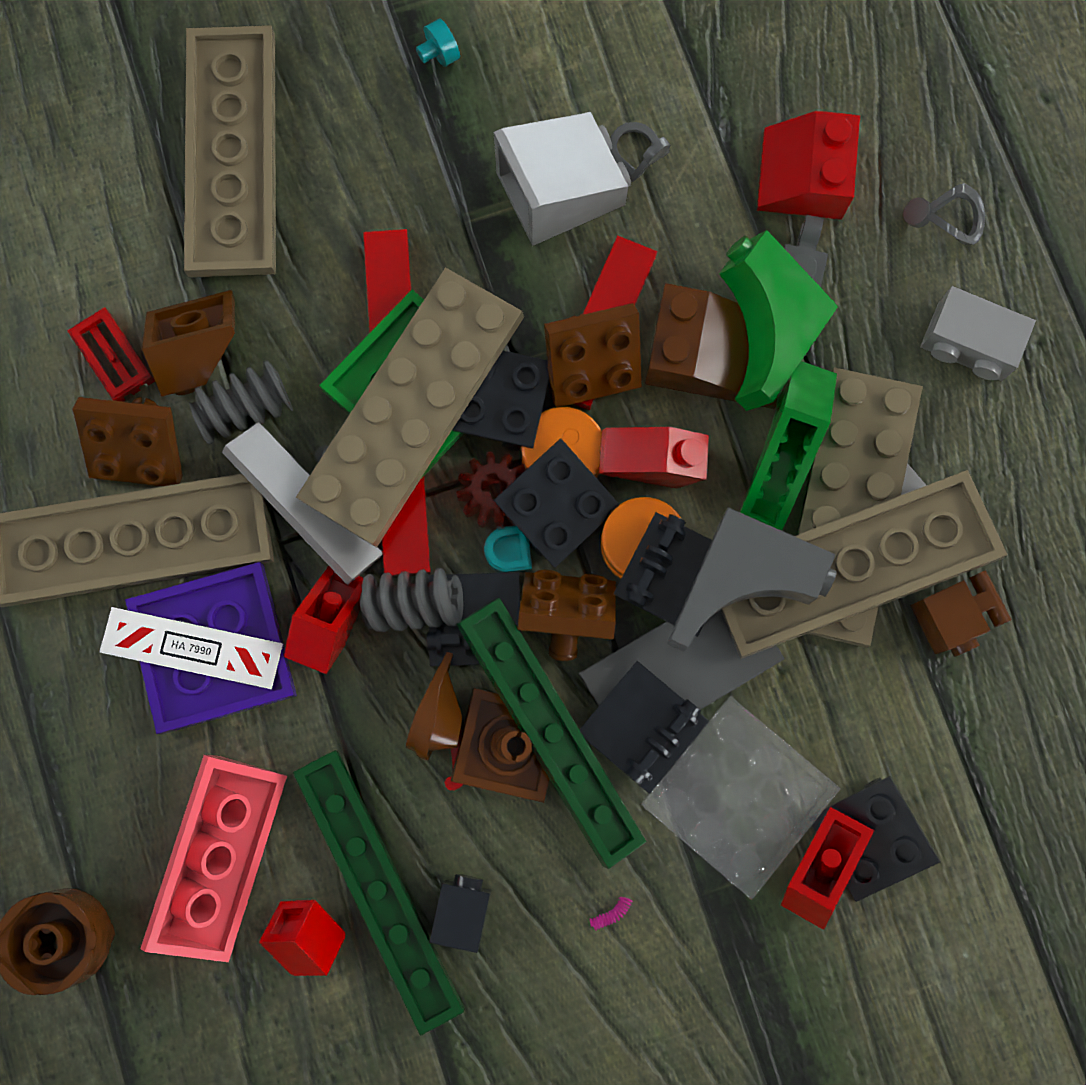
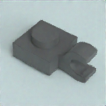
M806 215L805 222L801 225L797 246L785 244L784 249L821 287L828 253L816 251L824 218Z

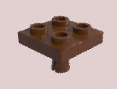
M634 303L593 313L579 314L580 316L574 315L567 319L544 324L550 392L555 407H562L642 387L639 312Z
M78 397L72 410L89 478L155 486L180 484L183 474L171 407L158 406L149 398H146L144 404H142V397L134 399L132 403Z
M546 569L538 570L535 573L525 572L518 630L551 633L549 656L560 661L574 660L578 654L577 644L579 636L614 639L616 596L613 594L616 590V581L607 580L603 576L596 574H586L581 577L563 576L556 571Z
M473 688L450 781L544 803L549 777L532 751L530 738L526 733L520 731L497 693Z

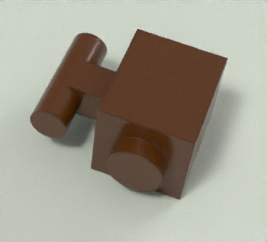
M986 570L969 578L977 593L975 596H972L965 580L910 605L935 654L950 650L953 656L956 657L980 646L976 637L991 631L982 615L983 612H987L994 627L1012 620Z

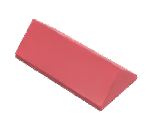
M203 756L140 948L141 950L149 953L229 962L287 779L286 775L222 756Z

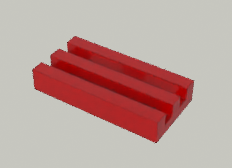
M106 307L67 330L113 401L124 402L126 401L125 396L130 393L135 395L141 391L139 387L145 383L149 386L155 382L154 377ZM104 321L138 372L134 377H131L97 326ZM90 331L124 382L118 387L115 385L82 334Z

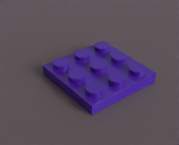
M261 562L125 599L128 611L283 643L265 568ZM284 643L272 689L140 661L156 734L163 735L296 697L297 694L288 659L284 657Z

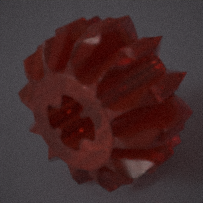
M489 451L486 453L487 465L482 466L478 460L473 458L469 461V465L474 474L461 472L458 476L459 482L466 487L456 492L458 501L468 502L463 508V513L466 517H471L480 511L477 520L479 527L484 528L489 518L495 517L496 528L498 530L504 528L503 516L506 514L493 501L494 499H491L490 492L483 491H490L489 484L499 483L501 492H503L527 469L524 464H521L510 470L513 461L510 454H505L501 463L497 464L495 463L494 453Z

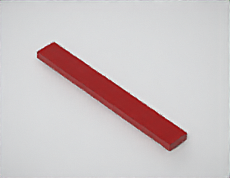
M407 229L363 232L369 333L412 290ZM425 477L420 479L382 538L384 573H390L392 577H399L401 571H407L410 576H416L418 570L421 569L426 570L427 574L431 575Z

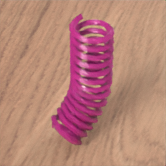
M619 897L620 900H618L613 910L608 911V913L605 912V914L602 913V916L599 914V917L596 916V919L595 917H593V920L589 919L591 927L593 926L597 931L604 928V926H610V923L613 925V922L616 923V919L620 921L619 916L623 918L621 913L626 915V912H628L626 908H630L631 903L629 902H632V900Z

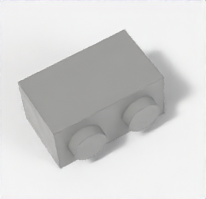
M951 286L938 302L920 348L930 351L931 355L939 361L945 363L957 362L969 367L980 378L1003 381L1018 368L1036 320Z

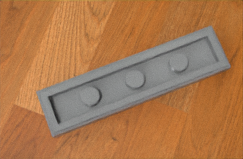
M259 422L225 445L222 453L347 585L382 556L383 552L378 547H374L296 498L310 475Z

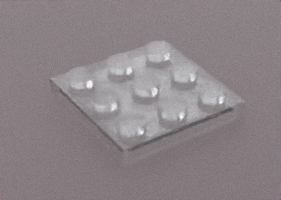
M729 696L710 718V722L640 805L752 900L841 788L733 697Z

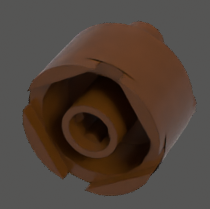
M73 888L39 893L17 902L6 912L0 921V975L12 988L28 995L55 994L89 979L105 962L115 936L114 926L110 922L105 908L92 895ZM57 937L56 944L58 948L54 949L52 944Z

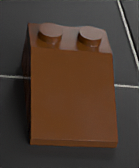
M665 283L645 384L737 402L735 397L743 384L749 358L748 333L739 304L710 291ZM778 396L774 402L760 407L775 409Z

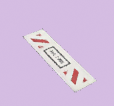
M112 607L100 653L272 689L283 643Z

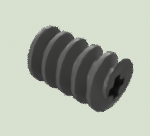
M268 360L263 361V376L259 377L251 367H247V382L242 383L234 373L229 374L230 388L227 390L217 380L212 381L213 395L209 397L199 386L195 388L196 402H189L195 423L207 444L210 445L215 441L214 429L222 437H230L232 434L231 422L239 430L246 431L248 429V415L256 423L264 424L265 409L273 417L279 418L282 415V402H284L293 411L282 380Z
M443 568L435 570L433 582H430L426 570H418L414 584L407 571H401L397 585H395L390 573H384L381 576L380 587H378L375 577L368 574L363 579L360 598L365 626L369 630L374 629L376 632H386L390 628L403 631L408 625L412 629H422L426 624L432 628H439L444 622L447 626H457L456 623L460 622L463 616L464 604L461 581L457 575H454L452 580H448Z

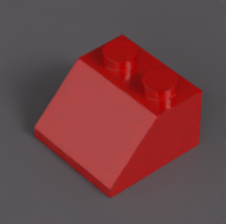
M814 111L765 127L756 211L803 216L811 215L842 220L854 198L860 115Z

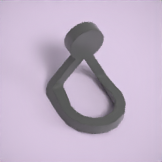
M625 123L617 127L610 137L612 142V150L610 151L616 163L623 162L631 182L639 178L651 164L670 153L669 148L671 144L666 138H658L651 128L642 123ZM628 132L640 133L652 143L643 154L644 160L637 169L624 160L617 149L618 140Z
M965 183L953 187L932 203L924 198H914L908 202L903 212L905 222L911 226L920 228L931 221L964 245H974L979 242L985 227L983 200L976 190ZM957 197L967 200L973 209L972 230L969 235H966L934 213Z

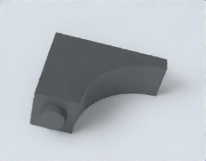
M728 508L720 520L667 641V645L684 652L690 646L694 636L706 620L721 609L745 599L782 597L808 605L816 600L819 595L826 597L837 574L836 570L830 568L836 554Z

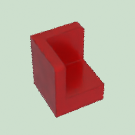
M316 900L280 901L259 943L293 976H327L346 934Z

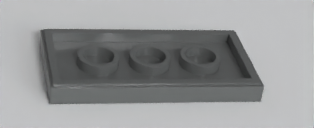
M720 610L706 620L699 636H694L690 646L684 652L667 645L674 625L665 622L579 673V676L599 707L635 662L639 661L684 700L688 699L701 710L785 658L776 645L740 659Z

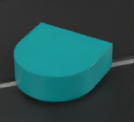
M517 526L498 528L487 537L484 553L487 563L493 570L499 573L532 571L529 540Z

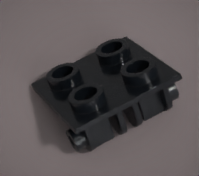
M502 351L452 431L503 442L502 447L509 450L519 451L520 446L534 448L549 381L548 361Z
M562 438L556 441L493 500L530 541L529 545L541 557L544 556L554 568L605 522L610 513L620 505Z
M655 512L613 595L675 625L712 540L685 527L686 522L675 515L669 514L667 518ZM704 624L700 627V629H699L698 632L696 633V635H695L696 637L699 636V634H700V632H701V630H702Z
M519 572L446 574L448 580H452V577L457 575L461 581L464 604L461 620L493 600L500 598L518 627L520 610ZM428 575L430 582H433L434 575ZM444 622L439 628L429 627V632H427V648L430 654V666H440L446 652L453 654L450 666L480 665L457 626H447Z
M636 661L579 730L586 741L648 794H651L710 721L700 714L701 710L688 699L684 700L639 661Z
M891 776L884 779L880 777L864 785L865 789L808 817L809 822L817 833L829 808L832 807L875 830L847 884L856 902L941 862Z

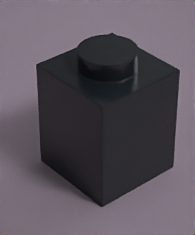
M455 874L454 881L445 880L442 883L429 943L478 953L491 895V889L482 888L483 879Z

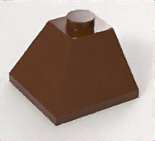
M232 290L146 312L142 351L162 397L174 393L176 395H187L193 393L196 387L207 384L235 334V297Z

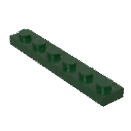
M501 599L493 600L456 623L518 728L530 738L532 751L601 865L610 869L647 841Z
M334 750L294 771L295 779L419 1035L422 1036L464 1013L465 1008L433 943H429L430 937L338 750Z

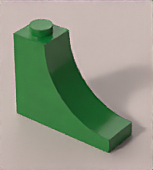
M768 230L751 239L743 236L735 242L726 253L729 261L719 273L720 277L733 292L740 306L748 333L749 358L747 371L740 391L735 397V400L746 411L774 402L838 308V305Z
M803 361L799 363L780 393L772 424L752 481L740 508V513L781 531L783 530L831 423L837 373Z

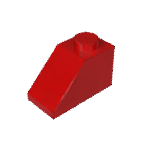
M673 427L605 428L602 430L599 474L676 489L704 481L707 478L709 435Z
M328 566L292 615L284 657L327 674L345 647L361 609L360 598L364 578L358 576L347 585Z
M830 807L787 887L781 906L824 930L875 830Z

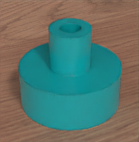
M441 18L424 26L427 41L416 47L418 56L423 63L436 57L439 63L446 67L460 59V51L455 38Z

